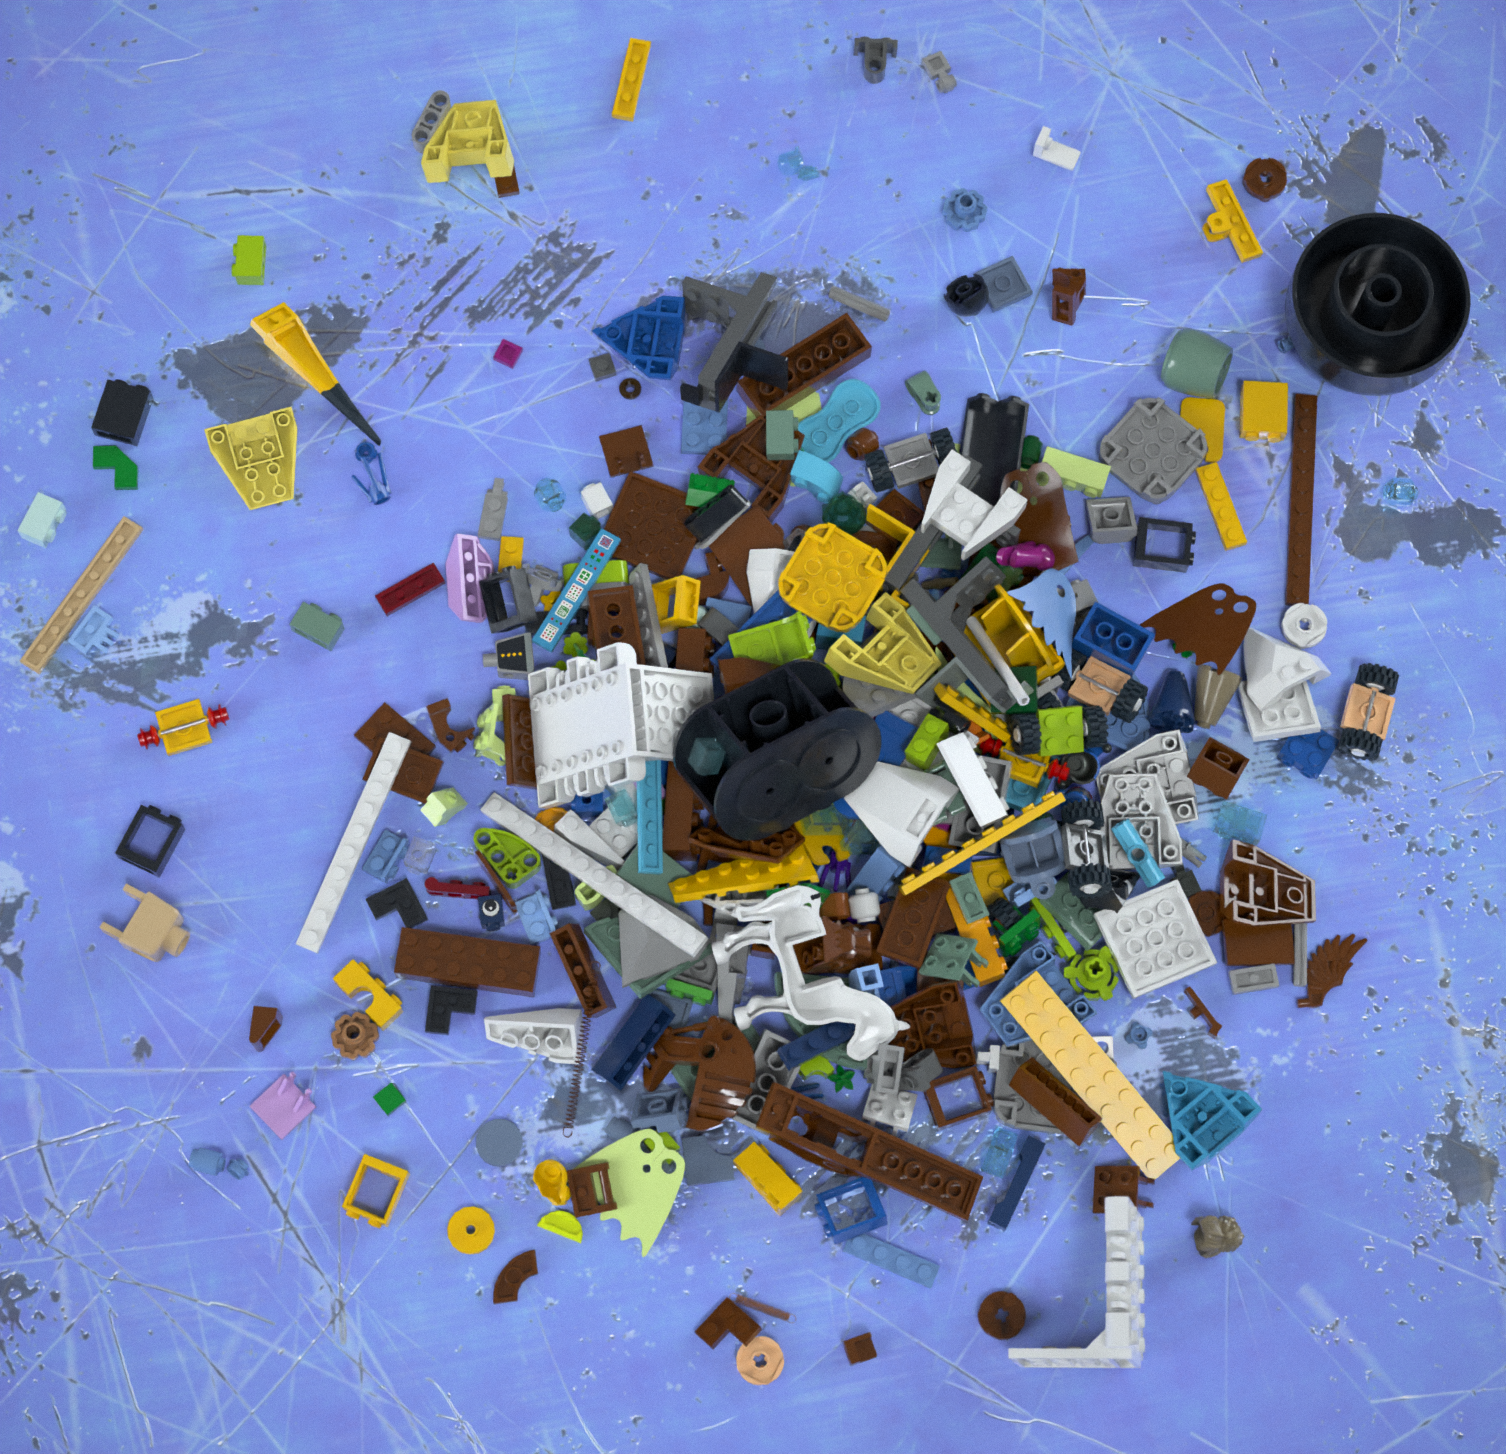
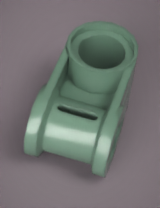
M924 370L905 380L909 394L915 399L921 411L927 415L936 414L940 409L941 394L934 385L930 375Z

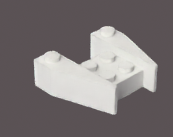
M952 449L939 466L922 520L921 532L924 533L928 526L932 524L965 546L961 559L965 560L1012 527L1025 510L1027 499L1008 487L993 507L960 484L970 470L971 461Z
M607 783L605 789L616 800L588 826L570 810L554 825V833L592 859L606 866L613 865L618 871L625 862L624 859L638 845L637 789L633 783L621 787H610Z

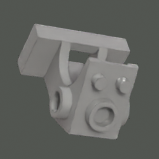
M879 1044L878 1051L867 1058V1068L864 1070L863 1077L867 1078L866 1083L873 1084L872 1091L898 1095L904 1047ZM894 1065L893 1074L891 1077L888 1069Z

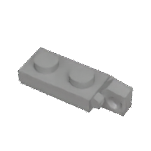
M495 478L493 490L488 489L487 494H485L478 538L495 541L501 540L508 504V492L503 491L504 479Z

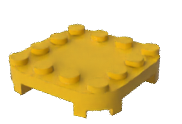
M829 522L828 524H818L810 527L805 532L804 538L784 571L781 572L778 580L779 594L790 607L801 611L802 614L824 627L836 632L848 633L861 622L887 576V563L883 554L877 548L874 549L837 528L834 524Z

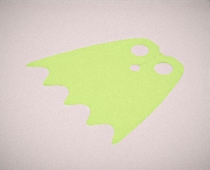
M644 1129L632 1133L603 1148L573 1168L576 1169L605 1162L609 1163L610 1169H608L613 1199L614 1202H617L618 1209L601 1212L600 1220L618 1219L621 1223L620 1239L639 1238L642 1242V1257L647 1255L666 1221L685 1171V1161L682 1156L675 1150L667 1149L663 1144L662 1137L652 1129ZM645 1138H650L655 1143V1148L651 1153H645L641 1150L640 1143ZM668 1158L673 1159L676 1163L675 1171L670 1174L662 1170V1162ZM645 1164H648L651 1167V1170L648 1173H645L643 1171V1166ZM593 1172L597 1199L603 1205L605 1202L599 1173Z

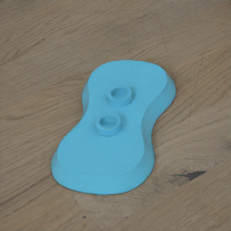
M849 379L840 383L834 389L829 401L822 410L798 423V431L805 435L802 444L804 452L814 455L827 463L834 460L845 440L853 432L869 425L877 418L881 404L875 391L858 379Z

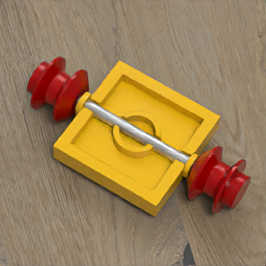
M199 699L155 712L160 728L158 732L154 726L150 725L148 731L140 728L141 733H138L137 737L140 746H145L147 750L149 744L154 743L158 747L160 739H163L167 755L172 756L213 743L207 726L209 722L213 728L217 729L218 723L222 722L227 726L226 721L230 719L226 707L221 708L220 704L218 709L214 711L209 707L207 715H204Z
M989 734L990 738L980 744L979 749L982 750V755L989 752L991 753V758L1001 755L999 759L1013 762L1011 779L1037 788L1044 772H1047L1048 780L1053 777L1057 778L1058 784L1062 780L1066 781L1070 768L1067 767V762L1060 765L1056 758L1049 763L1052 755L1041 757L1038 756V753L1016 755L1010 738L1006 745L1002 746L1001 739L993 740L992 734Z

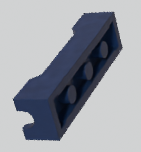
M1028 1136L1019 1154L1021 1161L1003 1202L996 1204L987 1224L1005 1232L1046 1143Z

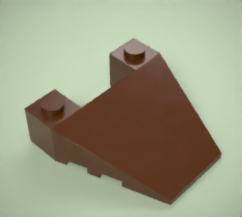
M765 412L747 424L738 433L732 434L726 441L713 447L697 468L700 475L720 477L721 479L731 469L759 489L761 493L752 503L751 508L755 506L763 508L768 514L766 516L767 519L772 523L784 507L791 484L790 473L798 453H794V460H767ZM794 431V439H798L799 450L801 451L805 435L800 431Z

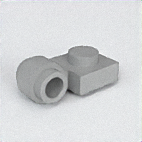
M942 51L922 59V65L930 79L938 78L936 87L940 93H948L954 90L957 83L952 74H947L951 72V67Z

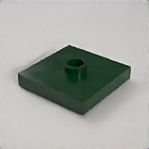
M1037 666L1009 667L1020 684L1025 681L1034 691L1028 696L1030 701L1027 705L1021 706L1016 702L1004 714L1038 713ZM991 703V714H1003Z

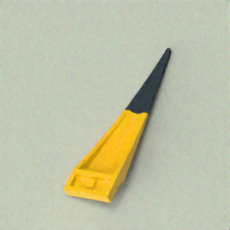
M285 302L251 320L250 325L264 339V344L372 441L380 446L381 439L343 390L307 333L300 318Z

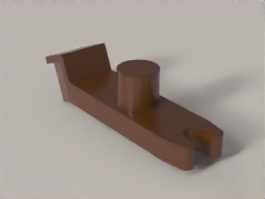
M1189 986L1185 989L1184 993L1194 1005L1188 1011L1190 1016L1195 1020L1201 1015L1210 1027L1207 1035L1216 1039L1222 1025L1215 1020L1194 990Z

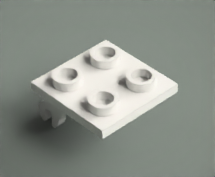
M872 1084L862 1118L871 1121L870 1125L873 1127L876 1121L894 1126L891 1135L895 1137L898 1129L907 1132L918 1095L899 1089L898 1095L872 1091Z

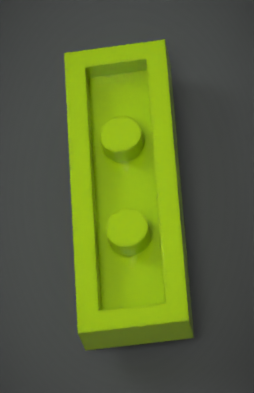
M1034 897L1030 900V908L1028 910L1031 912L1035 909L1040 914V923L1043 926L1041 927L1042 933L1047 939L1051 938L1055 945L1053 947L1055 953L1060 959L1064 958L1067 963L1075 957L1076 951L1051 913L1039 902L1040 899Z

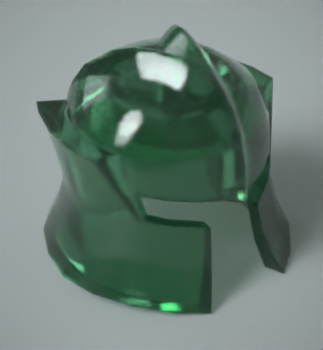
M844 491L831 497L827 503L822 504L823 524H828V522L834 524L849 535L861 530L866 522V511L863 503Z

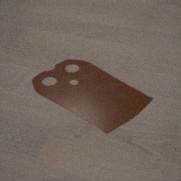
M1047 462L1032 464L1031 468L1027 471L1017 469L1006 474L1002 482L1000 497H1002L1008 487L1010 488L1012 481L1018 480L1022 483L1023 487L1019 494L1027 499L1025 510L1014 524L1021 529L1018 543L1034 541L1036 546L1042 543L1048 545L1055 556V562L1051 569L1059 571L1079 562L1069 522L1062 481L1058 472ZM1039 472H1046L1048 474L1049 481L1047 485L1040 486L1037 483L1036 476ZM1031 497L1037 498V504H1031ZM1024 567L1023 569L1024 578L1040 576L1044 572L1037 567Z
M756 507L738 517L709 545V548L726 569L749 605L752 606L746 573L749 551L751 549L774 548L788 550L789 544L770 523L760 508Z

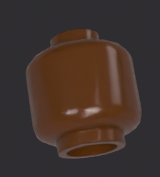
M867 428L858 429L847 439V453L855 460L865 461V454L879 449L878 435Z

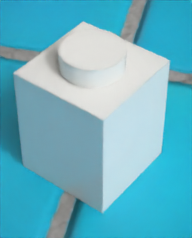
M601 482L589 484L581 491V499L593 521L612 512L613 503Z

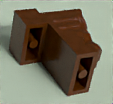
M821 916L826 935L793 945L802 974H850L856 968L874 964L879 965L880 971L883 970L882 956L876 954L881 940L880 924L861 925L850 922L841 924L838 920L833 922L827 916Z

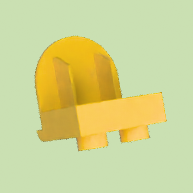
M997 584L994 587L999 597L972 616L977 618L1008 667L1037 666L1039 685L1045 678L1059 672L1064 667L1065 662L1058 656L1052 644L1046 645L1041 628L1032 626V616L1029 611L1023 609L1024 604L1020 600L1009 596L1004 588ZM966 625L964 633L993 665L968 625ZM948 647V649L950 650V652L952 653V655H953L954 658H955L956 655H955V654L951 651V649ZM975 686V688L977 689V691L979 692V694L982 696V698L984 699V701L986 702V704H987V705L989 706V708L991 709V703L985 698V696H984V695L979 691V689Z

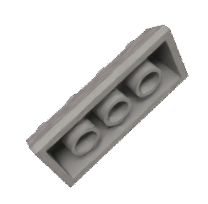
M982 756L988 767L984 769L988 778L993 776L998 785V789L995 790L998 797H1004L1006 801L1013 762ZM967 801L963 803L966 810L955 815L953 818L949 845L962 847L961 844L971 838H974L976 841L983 837L981 833L992 826L995 829L1001 826L1002 819L983 829L979 826ZM998 841L981 851L996 854Z
M763 1029L753 1050L756 1062L755 1083L750 1084V1088L753 1090L750 1096L746 1095L744 1099L747 1101L745 1106L738 1107L736 1111L739 1113L733 1120L768 1136L769 1133L756 1128V1124L772 1083L776 1082L790 1089L801 1066L789 1071L777 1050L791 1041Z

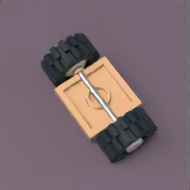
M1072 649V679L1066 664L1051 678L1053 679L1057 675L1060 676L1064 682L1060 688L1068 691L1069 697L1089 707H1102L1106 716L1112 710L1113 716L1131 723L1146 700L1148 687L1092 656L1086 663V655Z
M1372 663L1359 665L1355 683L1350 686L1340 727L1344 728L1338 750L1342 751L1341 753L1347 754L1349 757L1353 756L1355 759L1361 758L1365 761L1366 759L1369 761L1377 760L1396 699L1389 696V694H1395L1399 679L1398 672L1393 671L1392 668L1387 669V666L1373 665Z

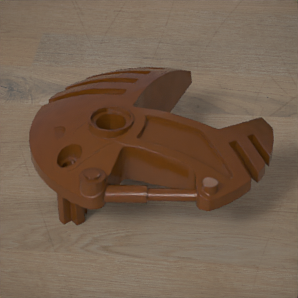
M711 1016L708 1021L695 1023L691 1026L676 1029L667 1027L653 1046L655 1050L654 1055L651 1052L647 1054L646 1059L651 1065L649 1068L644 1064L643 1082L644 1087L650 1092H653L675 1065L699 1066L686 1124L688 1129L702 1132L724 1125L725 1123L722 1121L726 1118L733 1119L739 1113L736 1111L738 1107L745 1106L747 1102L744 1100L746 1095L750 1096L753 1089L750 1088V1084L755 1083L756 1077L754 1052L741 1030L723 1018ZM705 1030L702 1038L676 1036V1034ZM715 1048L714 1056L709 1058L708 1055L710 1050Z

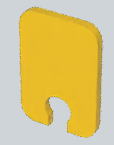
M1185 398L1180 406V416L1197 430L1200 428L1205 433L1208 448L1205 462L1215 463L1220 461L1223 455L1225 405L1216 399Z
M830 807L818 810L799 820L798 823H794L796 830L805 837V842L802 845L812 863L816 865L829 864L830 860L824 854L823 846H831L835 850L838 862L847 860L850 857L851 848Z

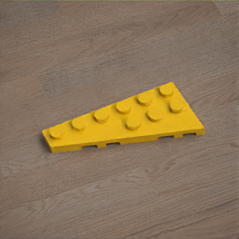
M801 844L779 864L738 859L729 863H722L709 870L699 871L697 874L685 878L676 879L674 882L668 883L675 903L700 900L707 894L715 893L720 897L726 896L728 891L738 890L739 894L775 889L778 884L789 883L790 886L798 885L799 881L810 880L811 883L819 882V879Z

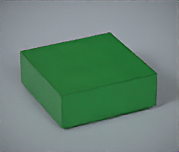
M392 1083L373 1096V1099L387 1116L406 1102Z

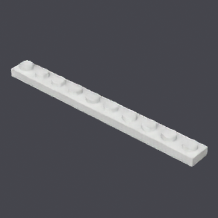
M391 732L388 733L296 945L317 954L319 953L409 749L410 740Z

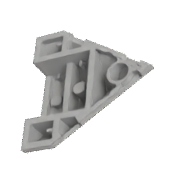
M647 895L706 935L693 917L653 895ZM621 909L618 919L622 988L631 985V982L639 979L645 980L677 968V965L687 961L693 962L698 960L709 945L710 939L708 938L707 942L693 958Z

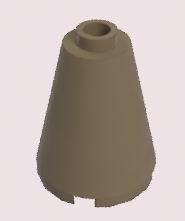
M1198 665L1194 717L1198 727L1210 730L1211 726L1215 727L1240 685L1242 677L1226 670L1221 675H1217V669H1213L1212 666Z

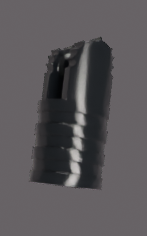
M938 697L935 703L946 713L943 714L937 709L931 708L928 714L948 723L949 731L954 735L962 732L966 733L971 725V721Z

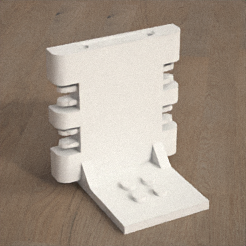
M619 642L597 649L598 659L596 661L586 657H575L566 660V672L558 668L547 667L528 674L538 808L549 809L573 801L576 794L589 797L604 791L607 783L610 787H621L641 781L646 775L645 761H673L674 742L683 723L697 709L714 700L712 674L638 665L633 647Z
M1129 1197L1105 1198V1282L1107 1283L1105 1330L1086 1349L1074 1346L1067 1348L1053 1346L1042 1348H1008V1358L1019 1367L1141 1368L1143 1352H1145V1338H1143L1145 1314L1140 1313V1304L1145 1303V1292L1142 1289V1279H1144L1145 1275L1144 1265H1140V1255H1144V1241H1142L1144 1217L1140 1215L1137 1207L1134 1206Z

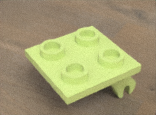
M494 703L478 716L477 727H479V734L475 737L473 748L476 749L475 757L484 756L493 760L496 765L504 766L506 764L505 743L494 734L499 704Z

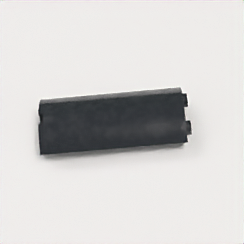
M979 393L967 399L959 454L965 458L968 455L982 464V469L978 473L981 475L980 479L971 492L994 507L1001 498L1000 492L1005 475L1014 470H1020L1029 403L1022 401L1018 396H1009L1006 399L997 401L990 398L988 394ZM1014 480L1010 484V488L1017 492L1018 480Z

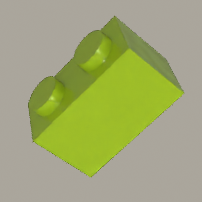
M237 235V243L233 244V256H236V263H232V277L236 278L238 285H264L267 246L264 236Z
M927 714L905 750L906 761L922 770L929 769L940 751L937 743L946 740L950 734L948 723Z

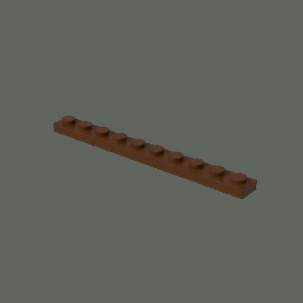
M1295 394L1285 592V605L1290 606L1298 603L1309 605L1318 395Z

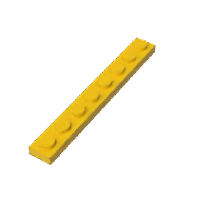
M1054 791L1045 794L1041 797L1042 802L1034 805L1032 802L1021 809L1023 813L1015 817L1012 814L1001 821L1003 825L995 829L992 826L981 833L983 837L975 841L974 838L969 839L961 844L963 848L956 853L954 850H951L941 856L943 860L939 863L931 862L922 867L923 872L917 876L910 874L901 880L903 884L898 886L903 895L909 894L1066 801L1062 792L1054 793Z

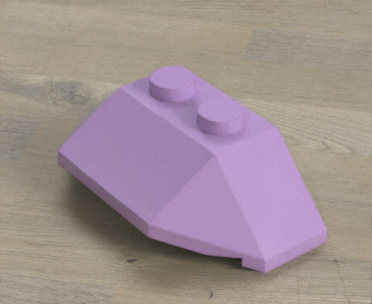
M456 534L445 563L448 606L461 621L482 623L486 619L487 614L479 581L486 579L487 574L494 572V564L486 550L479 543L480 540L477 536Z

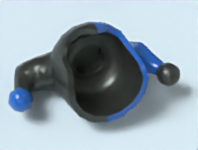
M1107 743L1103 747L1084 748V752L1064 754L1060 765L1067 762V767L1070 768L1066 781L1062 780L1058 784L1057 779L1055 783L1056 790L1062 792L1064 796L1066 794L1065 790L1072 783L1088 784L1094 781L1100 771L1098 757L1103 752L1110 753L1112 746Z

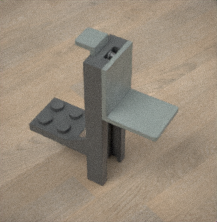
M987 556L939 600H936L928 590H924L914 578L900 590L956 655L954 659L916 692V695L934 709L937 707L935 702L938 698L934 688L939 682L946 687L951 685L957 689L968 678L985 698L1003 714L1017 702L998 671L964 633L967 625L966 621L970 617L972 608L980 604L986 595L995 589L994 586L997 584L1001 585L1006 578V575ZM957 602L960 606L954 610L955 604ZM1024 681L1020 684L1028 696L1034 691L1027 682Z

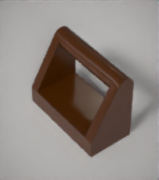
M253 1007L249 1041L257 1052H262L282 1026L283 1017L277 1008Z

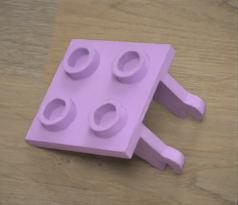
M293 1071L289 1073V1077L283 1074L250 1105V1108L281 1140L316 1108L310 1101V1095L313 1091L308 1088L303 1094L294 1084V1079L297 1075Z

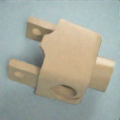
M125 884L123 891L126 895L141 902L123 932L105 922H102L99 928L103 933L118 940L125 949L151 961L159 962L165 952L178 957L185 949L190 938V932L180 928L184 922L180 912L150 891L145 894Z

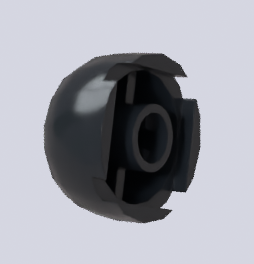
M973 274L974 277L968 278L967 275H963L947 286V294H944L943 297L952 312L959 316L968 317L975 316L984 309L988 303L989 291L982 276Z

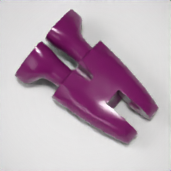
M1026 541L1022 544L1018 543L1001 548L996 556L997 562L1000 565L1013 568L1037 567L1041 571L1051 569L1055 562V556L1051 548L1044 543L1036 546L1034 541Z

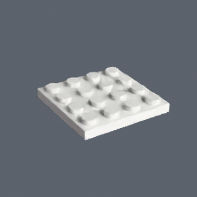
M1178 879L1126 900L1117 914L1114 910L1104 909L1093 915L1132 999L1217 964Z

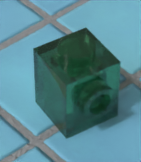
M584 512L569 527L570 537L586 551L601 530V524L593 515L589 517Z

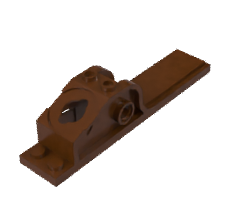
M776 1082L772 1083L756 1124V1128L770 1134L769 1140L791 1151L794 1155L836 1174L861 1176L871 1179L963 1221H968L983 1179V1176ZM799 1116L804 1124L807 1125V1132L804 1135L799 1136V1133L788 1129L790 1120L793 1117ZM837 1136L857 1143H866L860 1160L850 1159L837 1153V1150L832 1149Z

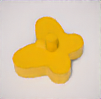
M551 591L548 596L543 595L541 597V603L545 605L544 611L551 610L561 591Z

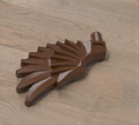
M1352 934L1339 945L1340 935H1337L1331 945L1330 940L1326 939L1323 948L1318 946L1317 955L1312 953V961L1309 960L1307 962V998L1297 999V1008L1321 1007L1329 990L1342 986L1346 972L1353 965L1350 962L1351 959L1367 943V939L1359 940L1351 945L1355 938V934Z

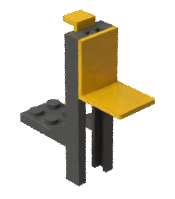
M967 455L966 459L971 461L970 470L960 484L972 491L980 479L981 475L978 473L982 469V464ZM869 504L866 520L902 542V545L887 565V576L880 591L888 593L907 611L910 605L900 599L903 594L900 590L914 578L944 532L932 524L928 526L924 533L921 532V525L915 532L874 505ZM1013 525L996 537V542L1003 548L1016 545L1021 529Z

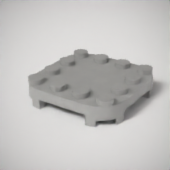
M1159 397L1157 399L1140 398L1110 433L1104 436L1101 441L1099 460L1102 464L1111 466L1109 472L1138 496L1153 504H1160L1172 497L1200 466L1206 456L1207 442L1205 433L1200 428L1198 430L1165 405V400Z
M1033 1040L1009 1047L1004 1043L1000 1049L999 1069L996 1072L993 1110L997 1121L1013 1129L1065 1135L1013 1090L1009 1083L1018 1067L1032 1057L1076 1096L1079 1097V1095Z

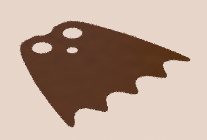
M1224 583L1214 584L1160 611L1141 623L1140 626L1143 628H1155V642L1166 639L1174 640L1176 642V654L1184 651L1195 652V664L1197 666L1207 662H1214L1217 665V675H1221L1235 655L1251 625L1256 612V602L1246 595H1237L1232 587ZM1223 590L1226 592V597L1223 600H1214L1212 598L1213 592ZM1238 602H1245L1248 605V609L1238 613L1234 610V605ZM1217 609H1222L1223 613L1216 614L1215 611Z

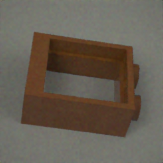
M976 1066L929 1082L931 1087L923 1092L937 1132L988 1115L992 1111L991 1107L994 1106L991 1094H986L983 1086L986 1084L982 1071L978 1072ZM971 1077L982 1109L946 1120L935 1089Z

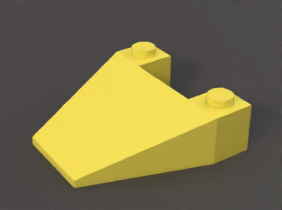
M496 100L454 103L424 148L421 165L428 183L449 181L453 166L486 164L490 178L512 176L514 158Z
M885 592L871 606L866 620L880 632L863 649L843 634L829 648L824 662L841 676L914 694L942 663L905 608Z

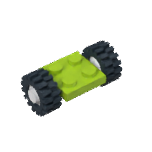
M1077 705L1039 709L1036 715L1033 713L1014 714L1011 718L1012 721H1010L1011 745L1014 747L1016 755L1038 753V756L1041 757L1084 752V748L1103 747L1108 740L1106 738L1108 737L1107 717H1104L1106 713L1100 706L1082 707Z

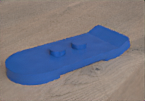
M885 710L884 713L877 715L875 718L882 739L881 751L877 761L900 767L906 759L905 750L919 727L891 711ZM845 797L833 803L838 813L843 817L852 820L860 819L845 801Z

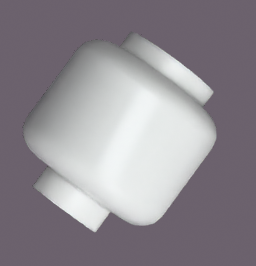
M869 888L855 890L856 895L848 898L851 917L857 919V923L876 920L875 916L880 914L878 894L869 892Z

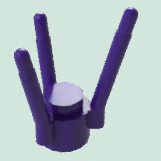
M833 851L830 855L829 864L825 865L818 886L823 887L831 868V872L835 873L833 891L837 892L840 874H843L844 871L847 888L851 884V863L848 862V859L838 862L836 852Z

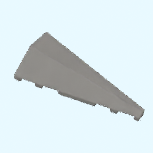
M716 923L717 941H722L726 933L738 932L745 927ZM749 945L734 952L729 962L717 965L718 1015L732 1024L736 1023L733 1012L735 1004H740L748 972L747 961L752 950Z

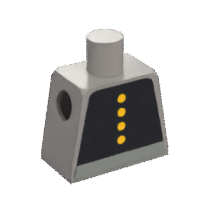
M531 632L495 641L496 653L483 654L484 667L497 666L499 678L528 680V674L535 672Z

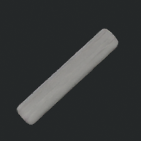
M832 286L829 291V298L877 319L887 321L890 316L889 309L839 287Z
M1307 923L1294 924L1295 964L1293 965V985L1296 987H1305L1307 985Z

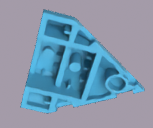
M1163 1071L1175 1152L1191 1170L1212 1160L1240 1136L1262 1111V1108L1247 1092L1223 1088L1221 1085L1190 1077L1184 1078Z

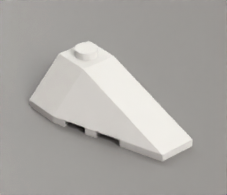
M557 1008L484 1018L486 1038L488 1040L511 1048L517 1046L529 1050V1054L534 1056L540 1054L549 1057V1061L555 1063L579 1064L574 1061H580V1059L575 1058L576 1056L581 1057L580 1054H576V1052H581L577 1048H582V1046L578 1045L582 1041L578 1039H583L579 1034L583 1035V1032H580V1030H584V1028L580 1027L583 1026V1023H581L583 1021L582 1010Z

